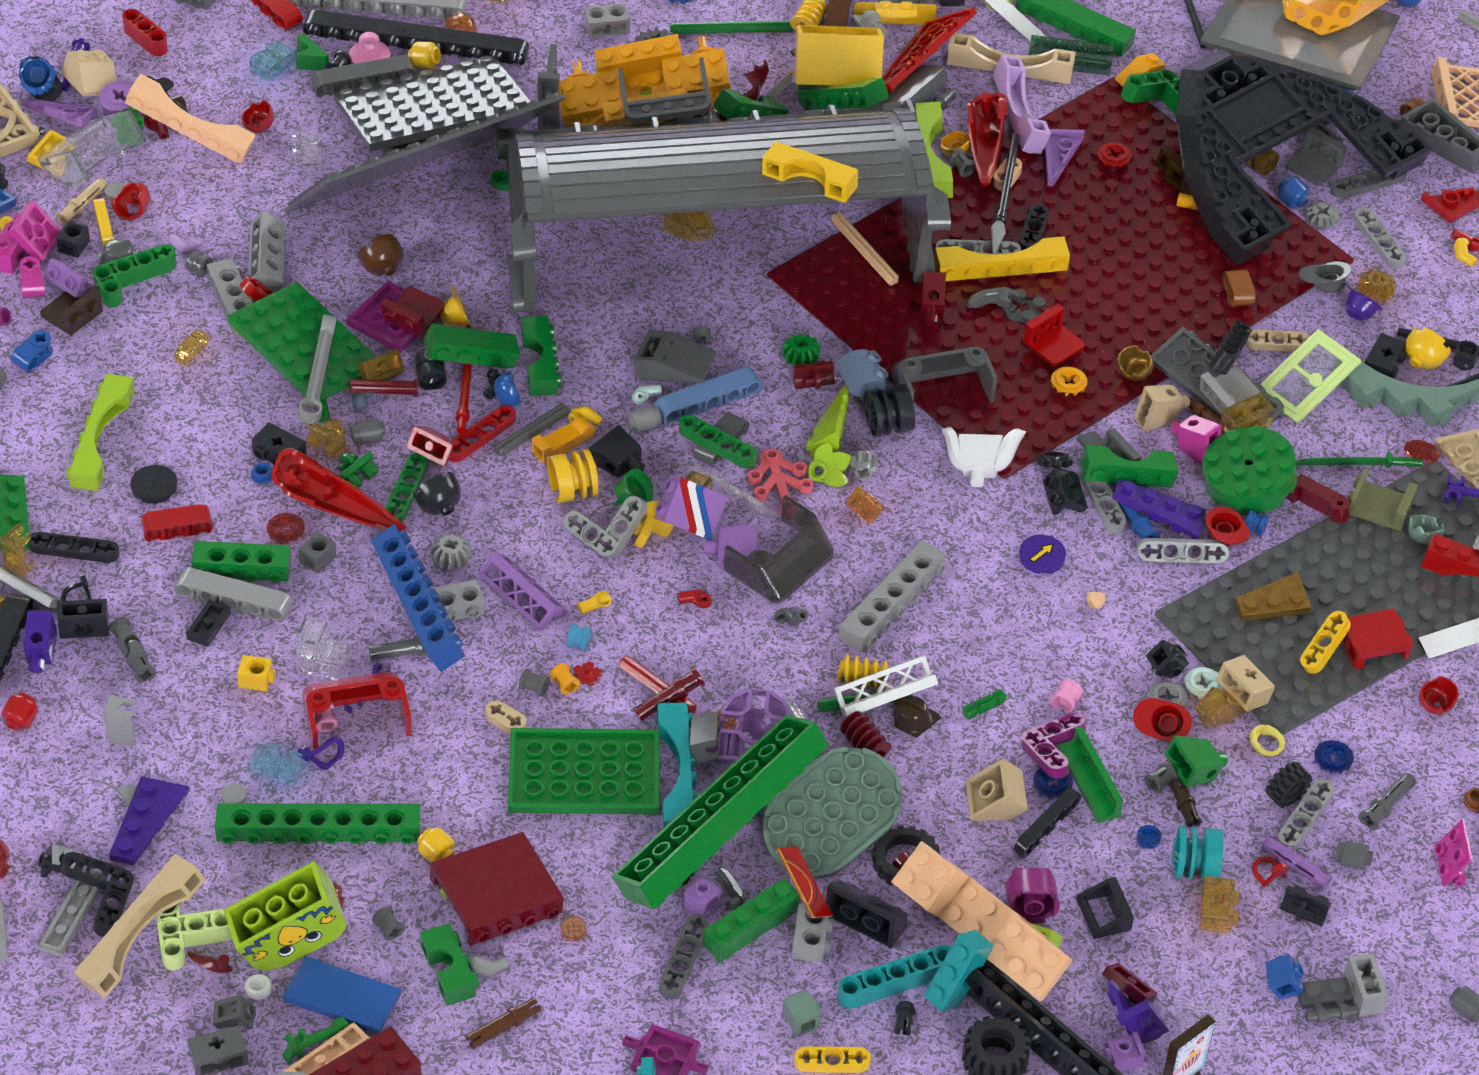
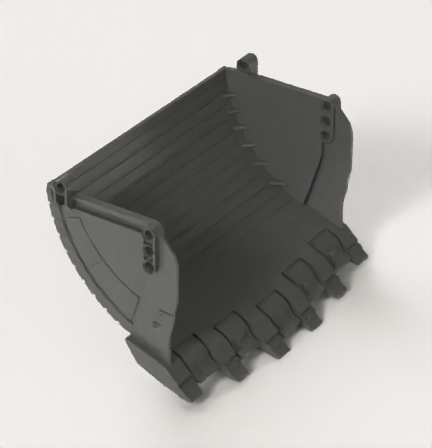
M911 100L887 102L879 107L836 110L834 105H829L826 110H809L802 114L759 117L757 110H752L748 118L736 117L722 122L693 124L658 123L657 117H652L650 124L600 127L597 125L580 126V122H575L573 128L525 131L522 128H497L498 160L506 159L510 217L512 222V254H508L513 313L536 310L535 259L537 254L534 222L543 223L840 202L824 196L825 190L823 185L813 178L797 176L782 182L763 175V156L775 141L858 169V187L847 201L902 197L905 229H907L908 239L907 252L910 253L911 259L910 271L913 272V282L922 283L924 271L935 272L931 245L933 231L950 230L951 216L947 194L934 186L925 142L916 121V112Z

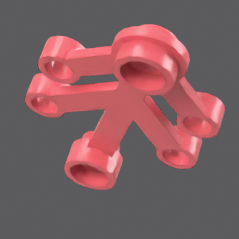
M766 449L760 454L761 464L757 469L750 470L748 473V482L752 485H758L761 483L762 476L770 468L771 471L770 477L763 486L755 488L754 499L759 502L766 501L768 494L776 485L782 501L780 514L784 518L793 519L798 516L799 505L795 500L791 499L786 484L798 489L803 494H809L813 490V482L808 478L801 480L781 472L780 467L793 472V475L796 477H803L806 475L807 465L804 462L792 463L783 459L781 452L776 449Z

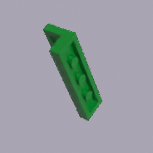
M1082 726L1075 728L1073 741L1058 744L1057 749L1068 759L1069 772L1097 824L1119 818L1123 799Z

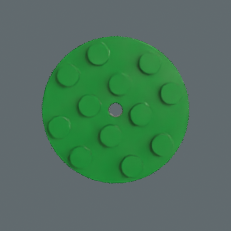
M1252 426L1228 430L1209 445L1203 457V475L1208 495L1216 505L1220 503L1225 507L1234 509L1240 515H1248L1251 510L1256 511L1257 514H1263L1278 508L1283 504V499L1289 493L1293 494L1297 484L1298 475L1294 449L1284 436L1271 429Z

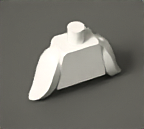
M951 427L941 429L946 440L948 456L952 465L957 470H961L963 476L971 477L970 485L973 487H982L984 485V478H995L998 471L1004 470L1011 463L1020 441L1026 434V431L1017 428L1010 431L1004 438L1003 435L959 434L958 439L956 432Z

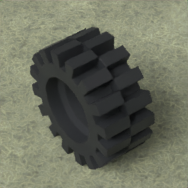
M1295 761L1291 764H1286L1285 768H1280V772L1278 774L1275 773L1273 775L1274 778L1270 779L1269 785L1266 786V794L1281 808L1289 806L1290 803L1296 802L1297 799H1301V795L1306 794V789L1310 788V783L1313 781L1312 776Z

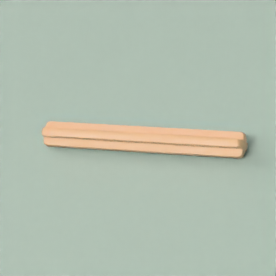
M841 212L833 214L831 219L833 224L891 286L899 282L897 273Z

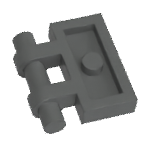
M1346 977L1302 982L1303 992L1297 994L1302 1009L1313 1008V1011L1305 1012L1307 1022L1317 1021V1023L1326 1022L1327 1019L1333 1018L1345 1020L1349 1019V1016L1358 1015L1357 1005L1347 1006L1345 1004L1353 1001V995ZM1335 1005L1336 1008L1325 1009L1322 1006Z

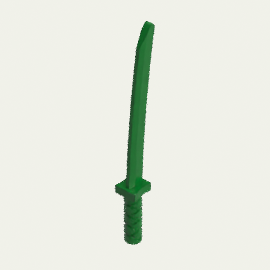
M1387 452L1385 457L1305 458L1297 460L1296 465H1385L1386 468H1390L1393 465L1422 467L1423 458L1392 457V453Z

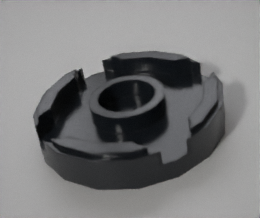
M162 465L142 467L134 473L130 483L133 496L147 504H158L170 499V496L176 493L178 486L175 473L170 468Z

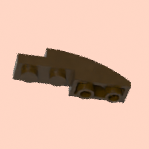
M1168 146L1161 147L1156 166L1165 172L1163 179L1181 192L1191 195L1184 180L1182 158Z

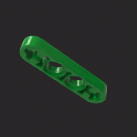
M685 415L680 418L679 433L683 437L742 468H750L756 464L757 451L751 445L693 415ZM704 434H711L714 437L712 439H705L702 436ZM723 444H730L733 447L731 449H724L721 446Z
M413 453L407 458L385 507L394 514L396 506H398L399 513H396L394 516L401 522L406 519L414 501L413 493L414 491L418 492V487L421 485L428 469V459L419 453ZM421 462L417 465V471L414 470V464ZM414 478L416 481L414 483H406L404 480ZM405 494L408 495L409 498L405 500H400L397 498V496Z

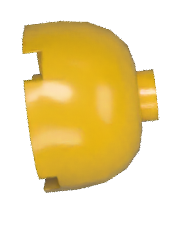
M1419 326L1411 331L1405 341L1406 356L1409 359V363L1416 369H1435L1451 354V349L1449 346L1446 349L1443 345L1445 340L1439 334L1426 327L1419 330Z

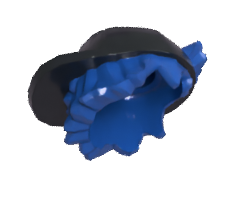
M29 55L20 60V85L25 88V91L29 92L35 99L56 100L62 93V84L57 77V71L54 69L55 66L39 56Z

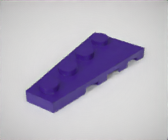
M1118 479L1112 499L1138 513L1146 512L1150 519L1157 523L1163 521L1171 525V530L1178 534L1182 531L1191 536L1190 539L1200 538L1206 509L1180 501L1175 497L1158 493L1153 489L1141 487L1131 481Z
M141 776L109 853L110 861L135 865L151 844L152 838L157 832H160L165 825V821L175 812L178 804L190 792V787Z

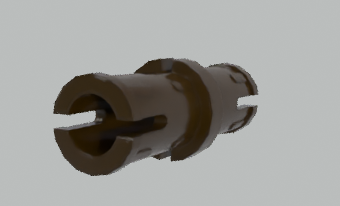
M1179 780L1180 787L1178 781H1174L1170 787L1177 800L1176 807L1178 810H1181L1186 826L1193 827L1192 821L1195 826H1199L1202 820L1196 810L1194 797L1190 795L1188 788L1185 787L1182 780Z

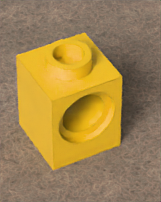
M243 655L237 672L238 687L268 691L269 684H274L276 678V669H272V659Z

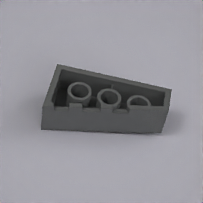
M1435 98L1426 101L1401 116V125L1410 131L1414 130L1432 148V152L1471 173L1479 169V136Z

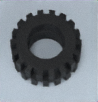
M994 1015L992 1019L986 1016L983 1017V1021L979 1019L975 1021L974 1026H970L965 1035L962 1054L963 1067L965 1071L969 1070L968 1075L1025 1074L1031 1048L1030 1037H1027L1025 1028L1020 1029L1021 1024L1017 1021L1012 1023L1011 1018L1000 1019L999 1015ZM997 1046L1005 1049L1008 1054L995 1056L989 1054L984 1049Z

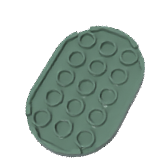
M841 747L825 753L808 766L803 773L797 775L789 782L786 789L779 792L768 804L763 820V838L769 854L779 866L786 870L775 848L798 846L813 878H823L841 871L882 838L896 822L902 803V788L897 773L886 759L869 749Z

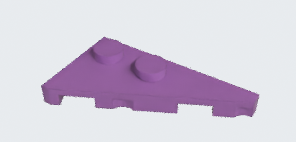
M25 98L26 108L79 127H83L97 116L96 107Z
M1049 129L1051 135L1044 148L1048 186H1054L1084 139L1085 130Z

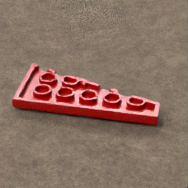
M973 6L923 24L882 75L888 94L893 92L898 84L930 55L936 53L941 45L977 14Z

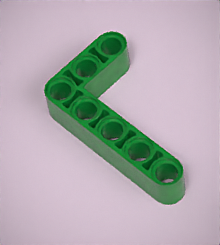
M1170 70L1132 74L1126 79L1121 97L1130 103L1161 99L1176 115L1180 78Z

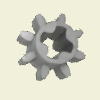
M869 451L857 452L855 456H851L850 473L855 472V476L859 479L870 478L872 473H877L878 458H872V454Z

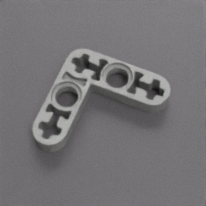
M637 496L628 497L606 530L578 511L567 513L564 518V526L601 555L615 558L620 554L645 516L647 503L644 499ZM634 503L637 504V507L639 508L637 511H634V508L632 507ZM628 514V515H629L630 517H632L633 519L631 520V519L625 517V515ZM576 518L579 523L585 526L583 528L575 526L572 521ZM622 521H626V531L624 533H619V523ZM595 528L597 530V537L590 541L588 533L591 529ZM603 540L611 543L613 547L611 551L608 550L607 546L601 544Z

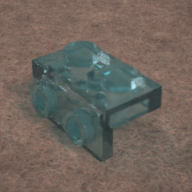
M267 742L266 746L258 743L247 772L294 788L303 766L307 767L309 762L302 759L304 755L293 750H289L288 754L281 752L280 746Z

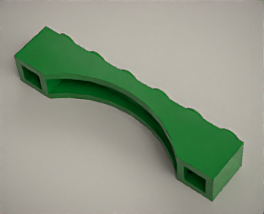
M882 77L839 86L809 85L797 91L799 103L805 111L826 110L829 105H834L835 109L866 108L889 98Z

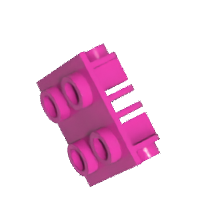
M1461 819L1435 845L1434 851L1439 863L1438 872L1443 886H1447L1450 882H1454L1456 886L1464 885V881H1466L1464 868L1472 861L1465 821Z

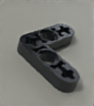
M68 852L62 857L60 863L61 873L68 878L105 890L93 923L95 933L104 937L122 915L134 882L133 874L124 868L81 853ZM71 861L76 863L74 868L69 867ZM84 865L87 866L85 873L82 872ZM100 869L104 876L95 878L90 874V870ZM112 874L110 882L107 881L108 875ZM120 878L125 880L123 885L118 884ZM116 898L121 905L114 908L109 906L106 900ZM106 914L110 915L109 925L103 927Z

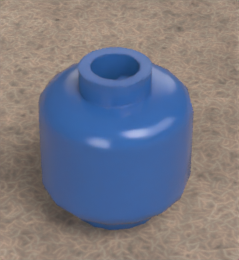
M1288 176L1277 187L1278 198L1289 208H1294L1295 206L1301 208L1309 200L1307 198L1309 188L1298 177L1291 178Z

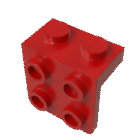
M1059 304L1046 309L1039 316L1030 319L1025 325L1023 340L1024 344L1052 366H1058L1085 348V343L1062 325L1064 308Z

